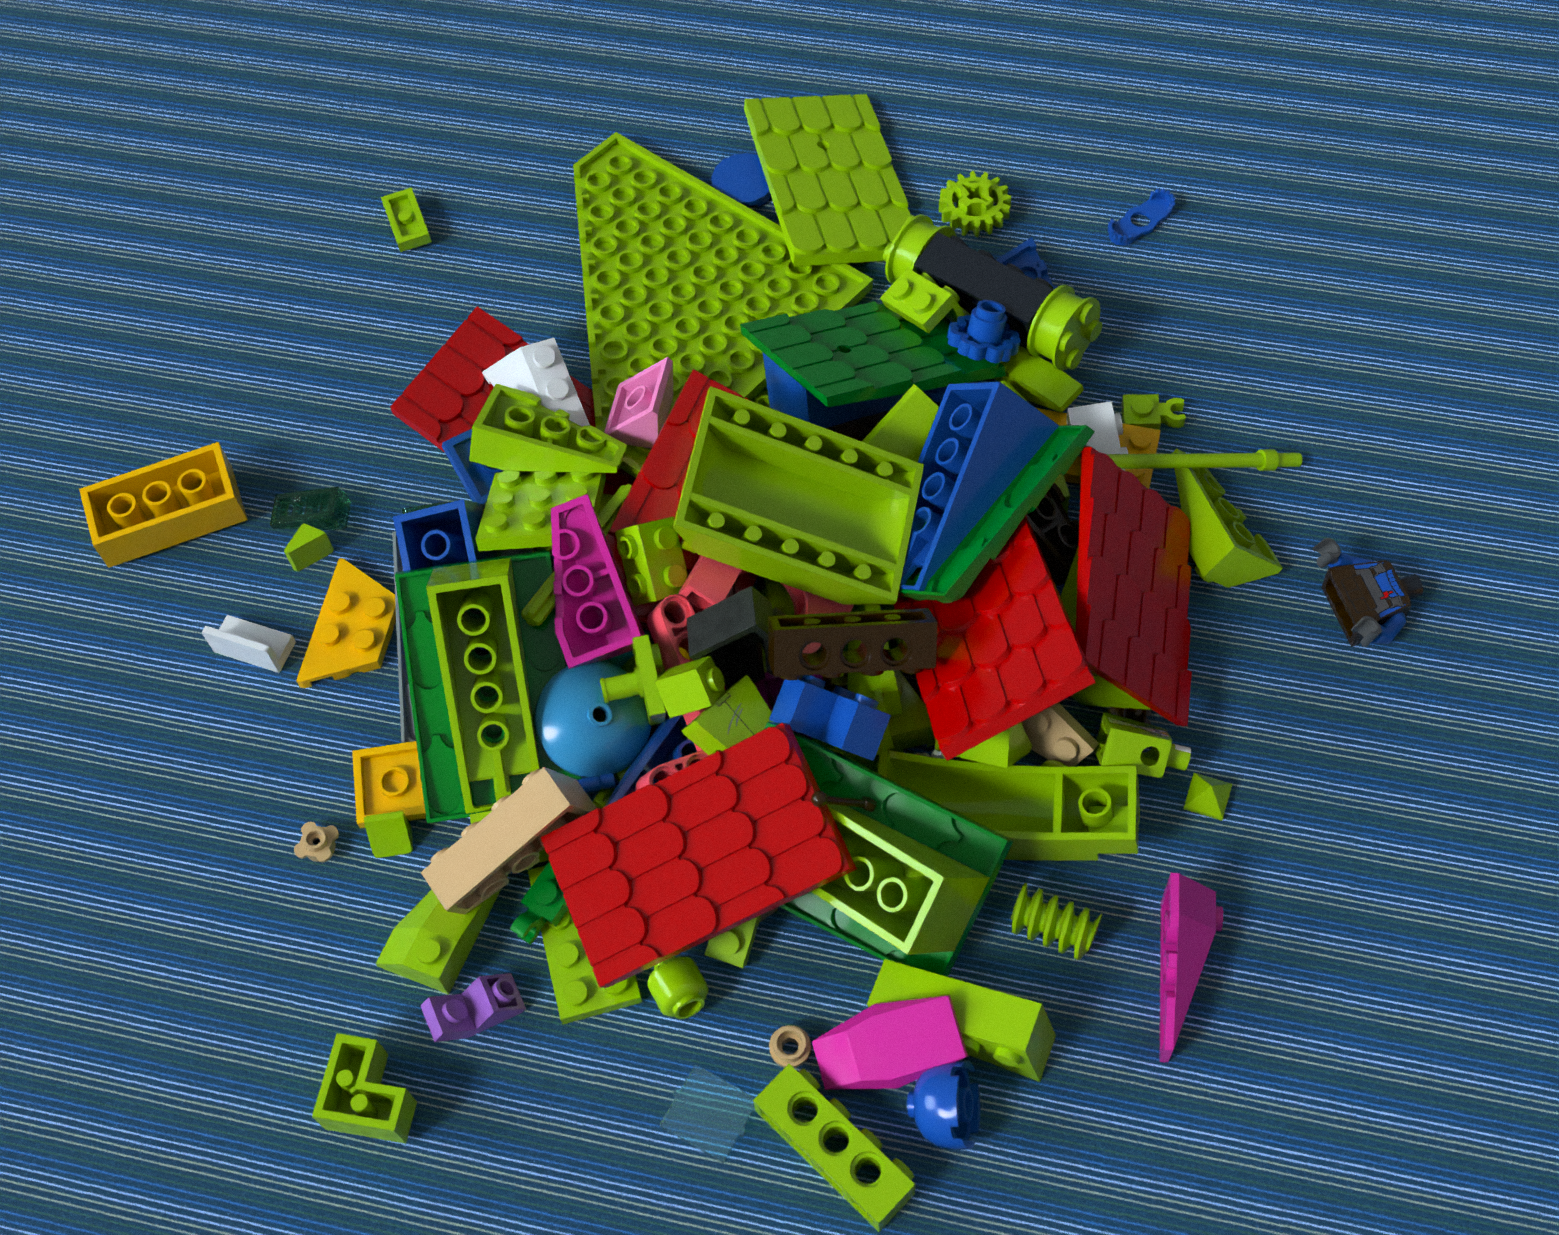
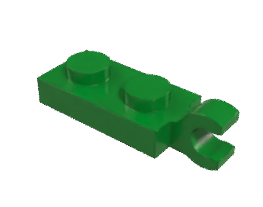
M550 861L521 900V903L528 910L520 914L510 928L519 938L530 945L535 941L546 921L557 926L568 911L563 896L564 893L560 889Z

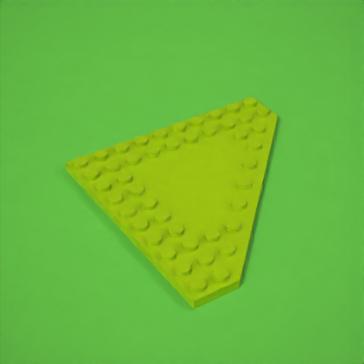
M617 132L573 165L595 425L602 432L605 431L618 384L667 357L673 361V399L669 413L693 369L707 376L710 380L713 379L742 395V397L752 400L767 386L763 353L742 335L740 324L781 314H787L789 317L822 309L836 311L853 307L873 288V279L846 263L793 267L780 225ZM627 445V451L619 468L636 478L651 448Z

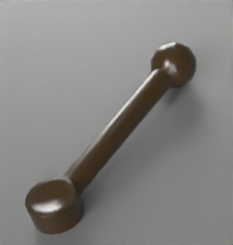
M816 791L811 797V801L816 807L832 804L862 807L867 811L874 812L877 806L875 800L863 796L862 799L827 796L823 791Z

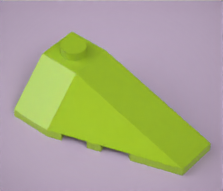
M497 383L472 426L469 461L503 471L617 473L627 451L625 443L591 425L582 427L570 421L569 413L561 409L554 412L541 405L542 399L534 394Z

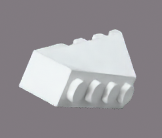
M555 338L520 347L482 372L489 385L492 384L493 387L497 383L532 393L542 399L541 405L554 412L561 409L569 413V420L582 427L590 425Z

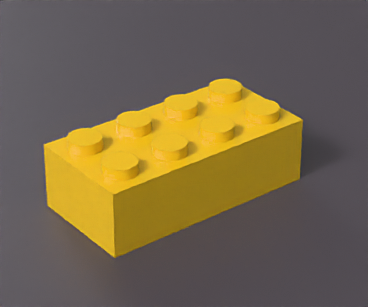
M219 442L79 489L92 544L108 568L248 520L232 465Z

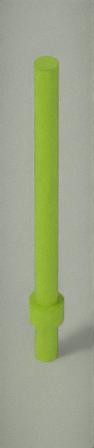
M1259 449L1256 453L1106 454L1121 469L1256 467L1258 471H1275L1277 467H1300L1302 464L1301 453H1277L1275 449Z

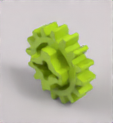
M971 171L968 178H965L961 173L957 174V182L948 180L947 189L940 190L939 213H942V222H950V227L954 230L958 227L961 228V235L963 236L968 231H973L975 237H979L981 230H985L989 235L992 234L993 226L1002 228L1003 220L1009 219L1011 195H1008V186H999L1000 178L998 177L988 180L987 172H984L981 177H976L975 172Z

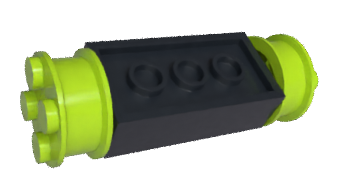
M924 214L910 215L905 220L904 225L895 236L893 242L889 243L884 250L883 260L886 261L885 273L887 280L891 284L909 268L919 275L923 272L928 274L941 288L946 285L954 290L960 297L959 306L964 308L970 315L981 300H992L1002 304L1006 308V323L1009 324V329L1020 334V345L1026 348L1033 357L1045 356L1051 359L1053 366L1058 370L1063 371L1068 368L1074 370L1079 365L1083 353L1090 342L1095 341L1101 333L1103 324L1099 321L1101 309L1097 299L1093 297L1083 299L1075 295L1074 289L1066 284L1053 289L1044 279L1036 278L1034 280L1024 275L1023 271L1017 266L1010 263L1004 265L996 261L985 250L979 249L977 252L969 248L963 240L958 238L954 229L949 226L937 227L933 225L931 218Z

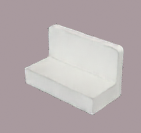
M230 615L226 616L219 630L205 626L201 632L215 653L280 673L296 643L294 637L290 634Z

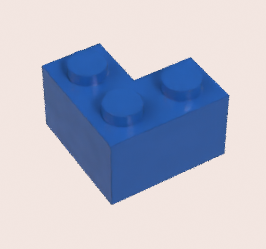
M804 675L801 680H784L770 715V721L777 724H790L794 731L874 761L891 715L876 709L878 701L839 686H835L832 693L824 689L826 681L811 675Z

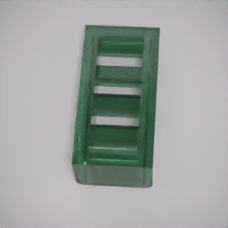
M339 487L276 494L270 526L273 529H299L305 523L319 530L346 529L351 500ZM289 505H293L291 516H287ZM304 505H306L305 513L302 514Z

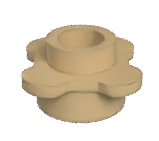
M314 822L305 823L301 827L302 837L300 842L295 845L294 853L300 859L308 857L315 862L328 861L335 851V840L339 837L337 828L333 825L327 827L317 826ZM319 839L320 842L317 845H314V840Z

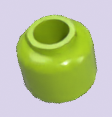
M674 956L655 965L647 982L648 988L661 1013L668 1017H676L677 1019H686L698 1013L704 1007V1000L709 991L707 983L695 961L686 956Z

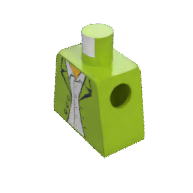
M1103 712L1096 738L1099 744L1094 750L1100 766H1137L1138 774L1155 778L1163 777L1166 766L1183 771L1187 769L1191 748L1173 744L1172 738L1166 729ZM1152 747L1149 751L1142 752L1145 748Z

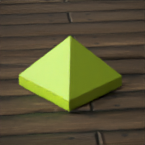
M1193 773L1183 809L1222 821L1232 784Z

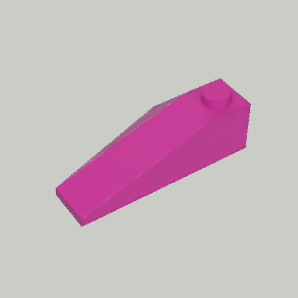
M583 495L551 508L552 555L554 556L555 579L553 581L556 608L555 633L568 668L572 669L611 659L632 651V638L645 634L589 495Z
M1170 873L1161 900L1159 1062L1168 1063L1174 1050L1216 931L1221 932L1223 926V907L1216 906V891L1180 873Z

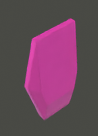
M950 995L876 1003L812 1041L825 1090L900 1088L917 1080L923 1072L933 1067L954 1063L968 1056Z

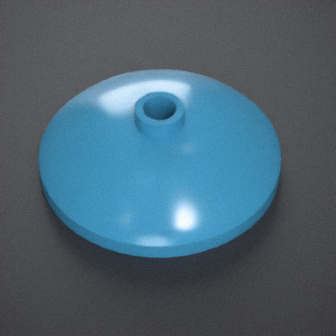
M599 661L572 669L565 667L546 683L536 703L534 716L535 730L542 749L558 767L570 774L584 778L600 777L602 774L612 772L614 775L630 766L646 745L650 736L651 725H649L644 698L636 695L609 701V703L604 702L600 678L626 674V671L610 663ZM594 709H601L604 712L605 720L603 722H598L594 719Z

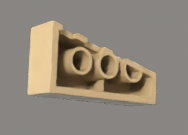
M545 767L534 770L523 779L522 786L513 794L502 797L495 802L491 808L492 812L485 818L466 827L457 842L451 847L437 852L431 858V864L421 874L446 911L465 915L509 884L507 877L509 873H519L526 869L528 870L540 861L539 852L544 849L540 837L597 809V807L576 779Z

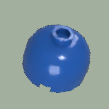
M959 1060L954 1063L936 1066L923 1072L915 1084L914 1091L908 1093L907 1112L909 1117L915 1118L916 1126L923 1137L938 1147L969 1150L975 1145V1142L968 1139L970 1133H978L980 1091L978 1083H970L968 1072H975V1069L969 1060Z

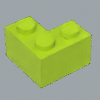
M336 1033L312 1117L325 1130L406 1144L417 1101L406 1088L380 1084L389 1054L378 1040Z

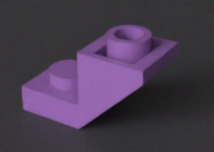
M511 973L479 976L462 994L428 997L420 1005L434 1042L469 1038L522 1013L526 1009Z

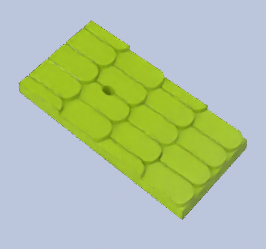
M854 94L853 96L828 95L823 97L762 98V100H759V98L745 99L744 112L793 267L884 261L883 253L889 243L893 242L895 236L904 225L905 220L911 214L908 209V201L892 166L891 155L880 132L881 126L867 94Z

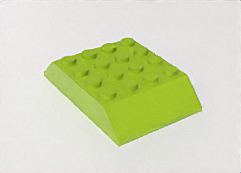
M710 386L705 399L673 529L698 555L843 605L895 604L898 598L924 464Z

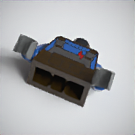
M1323 539L1312 548L1313 551L1321 554L1316 560L1317 565L1320 568H1324L1326 565L1331 567L1328 568L1321 588L1351 647L1360 643L1363 647H1367L1370 643H1391L1406 624V616L1412 606L1410 599L1423 594L1420 578L1416 574L1399 578L1390 562L1386 560L1374 561L1348 555L1340 550L1339 545L1333 539Z

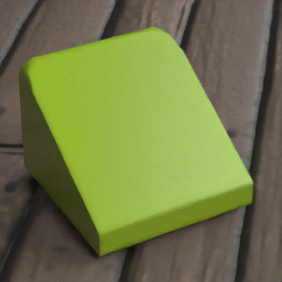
M305 523L300 526L284 549V553L292 568L298 572L334 551L324 531Z
M396 811L364 817V825L375 858L409 854L413 851L412 826L404 812Z

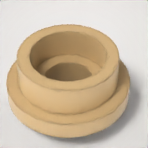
M793 1025L779 1028L773 1033L769 1042L771 1057L778 1065L784 1068L788 1064L794 1068L801 1066L806 1062L811 1053V1041L808 1034L800 1027ZM788 1042H794L798 1045V1049L793 1054H787L782 1050L783 1046Z

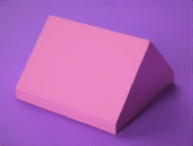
M669 357L618 384L604 433L626 445L652 448L668 417L673 399V361Z

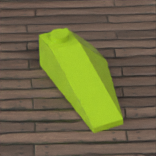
M1176 448L1172 454H1181L1185 452ZM1174 468L1181 510L1190 521L1189 553L1197 565L1195 567L1196 573L1208 583L1215 582L1230 588L1278 574L1283 569L1261 534H1256L1253 537L1250 531L1243 525L1242 522L1247 519L1240 509H1236L1228 500L1222 498L1225 490L1207 468Z
M431 889L394 927L376 962L377 967L449 995L501 889L465 915L446 911Z

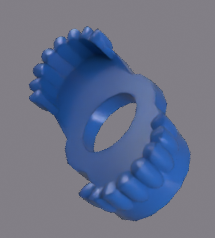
M1165 189L1151 191L1149 200L1139 207L1129 209L1125 216L1117 222L1111 219L1108 223L1109 239L1116 245L1123 246L1134 242L1142 235L1153 232L1159 223L1171 215L1175 207L1173 193L1170 194L1169 190L1165 192ZM1136 215H1144L1148 217L1150 223L1145 227H1139L1134 225L1131 219Z

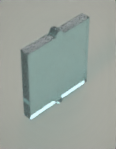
M695 1064L681 1089L674 1091V1101L659 1126L724 1163L737 1139L746 1134L744 1127L755 1110L754 1097Z

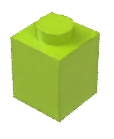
M711 655L670 667L654 681L669 718L711 707L726 692L723 674L718 667H715Z

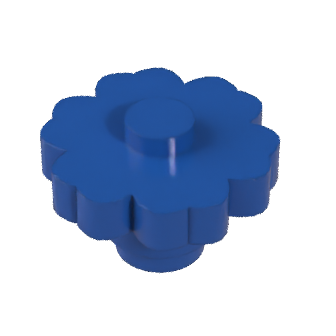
M992 300L979 301L977 307L972 310L971 315L959 316L957 322H951L947 333L948 344L958 348L957 352L960 355L976 361L986 359L991 363L1010 361L1011 356L1017 355L1021 340L1019 338L1020 334L1010 330L1009 324L1006 323V308Z

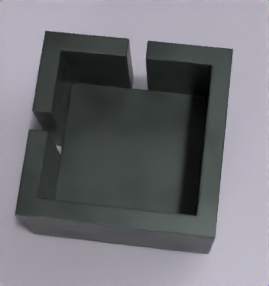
M750 586L686 618L689 657L697 660L711 655L715 667L721 670L724 683L729 687L746 674L753 683H756L765 678L761 648L762 640L764 641L767 672L773 675L768 662V616L786 614L777 607L772 608V603Z

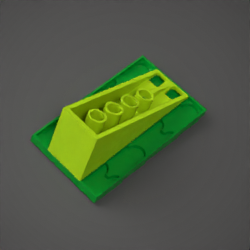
M550 550L395 573L427 824L470 817V814L491 811L495 802L502 797L513 794L520 788L523 779L529 773L543 767L576 780L582 779L580 776L566 772L551 761L542 749L535 730L534 716L538 697L546 683L566 667L565 657L555 633L556 608L554 607L539 626H530L521 616L522 610L553 572Z
M767 721L764 729L775 727L779 724ZM793 731L820 791L825 792L827 796L862 799L863 796L875 800L877 806L874 812H870L862 807L827 804L857 870L779 907L882 960L887 959L948 977L969 935L968 933L984 904L986 895L989 893L1004 862L1003 860L1006 858L1014 841Z

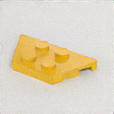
M338 559L296 679L300 688L312 687L313 681L331 676L334 680L349 677L355 672L365 673L379 669L382 666L396 623L395 594L345 559Z

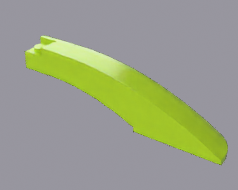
M828 748L1013 840L1014 842L1004 860L1099 861V854H1138L1140 799L1137 766L1049 767L1012 765L1009 768H1003L984 763L958 760L947 761L942 758L890 751L889 749L877 751L875 759L872 761L861 756H849L848 751L840 748Z

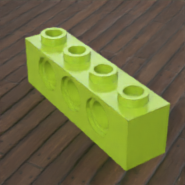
M788 1064L753 1099L755 1111L880 1232L914 1196L915 1183L911 1181L915 1177L914 1174L898 1158H895L893 1161L888 1159L880 1151L883 1146L882 1143L871 1131L865 1127L859 1131L848 1120L851 1117L849 1111L837 1099L832 1098L828 1101L818 1091L820 1084L807 1070L802 1068L798 1072L792 1065ZM802 1106H811L818 1113L812 1121L800 1122L794 1117L796 1110ZM834 1135H840L845 1137L849 1144L842 1152L834 1153L825 1147L827 1139ZM871 1165L879 1170L880 1177L877 1181L866 1184L858 1180L856 1173L861 1167Z

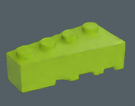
M884 959L868 999V1007L876 1003L950 995L968 1055L1038 1082L1041 1081L1056 1037L1041 1003Z

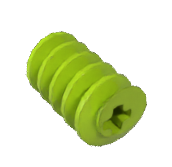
M1024 883L1011 916L1012 933L1018 935L1027 926L1028 940L1034 941L1042 932L1043 946L1049 947L1058 939V952L1064 954L1073 945L1074 959L1080 960L1090 950L1103 914L1101 913L1094 922H1091L1089 908L1085 907L1076 916L1074 915V902L1069 901L1061 910L1058 908L1059 896L1054 894L1047 903H1044L1043 889L1039 888L1032 897H1029L1028 883Z

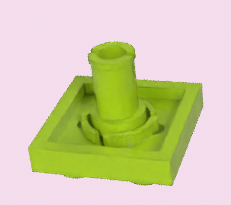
M648 634L632 638L636 662L634 672L609 678H600L604 702L609 703V701L640 695V698H644L649 725L665 722L667 710L654 682L658 679L657 674L662 673L663 667L658 643L650 645Z

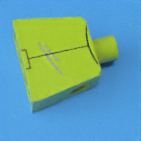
M746 674L731 685L711 707H707L682 730V733L706 754L711 755L717 751H723L764 730L767 721L772 722L769 720L772 712L752 680Z

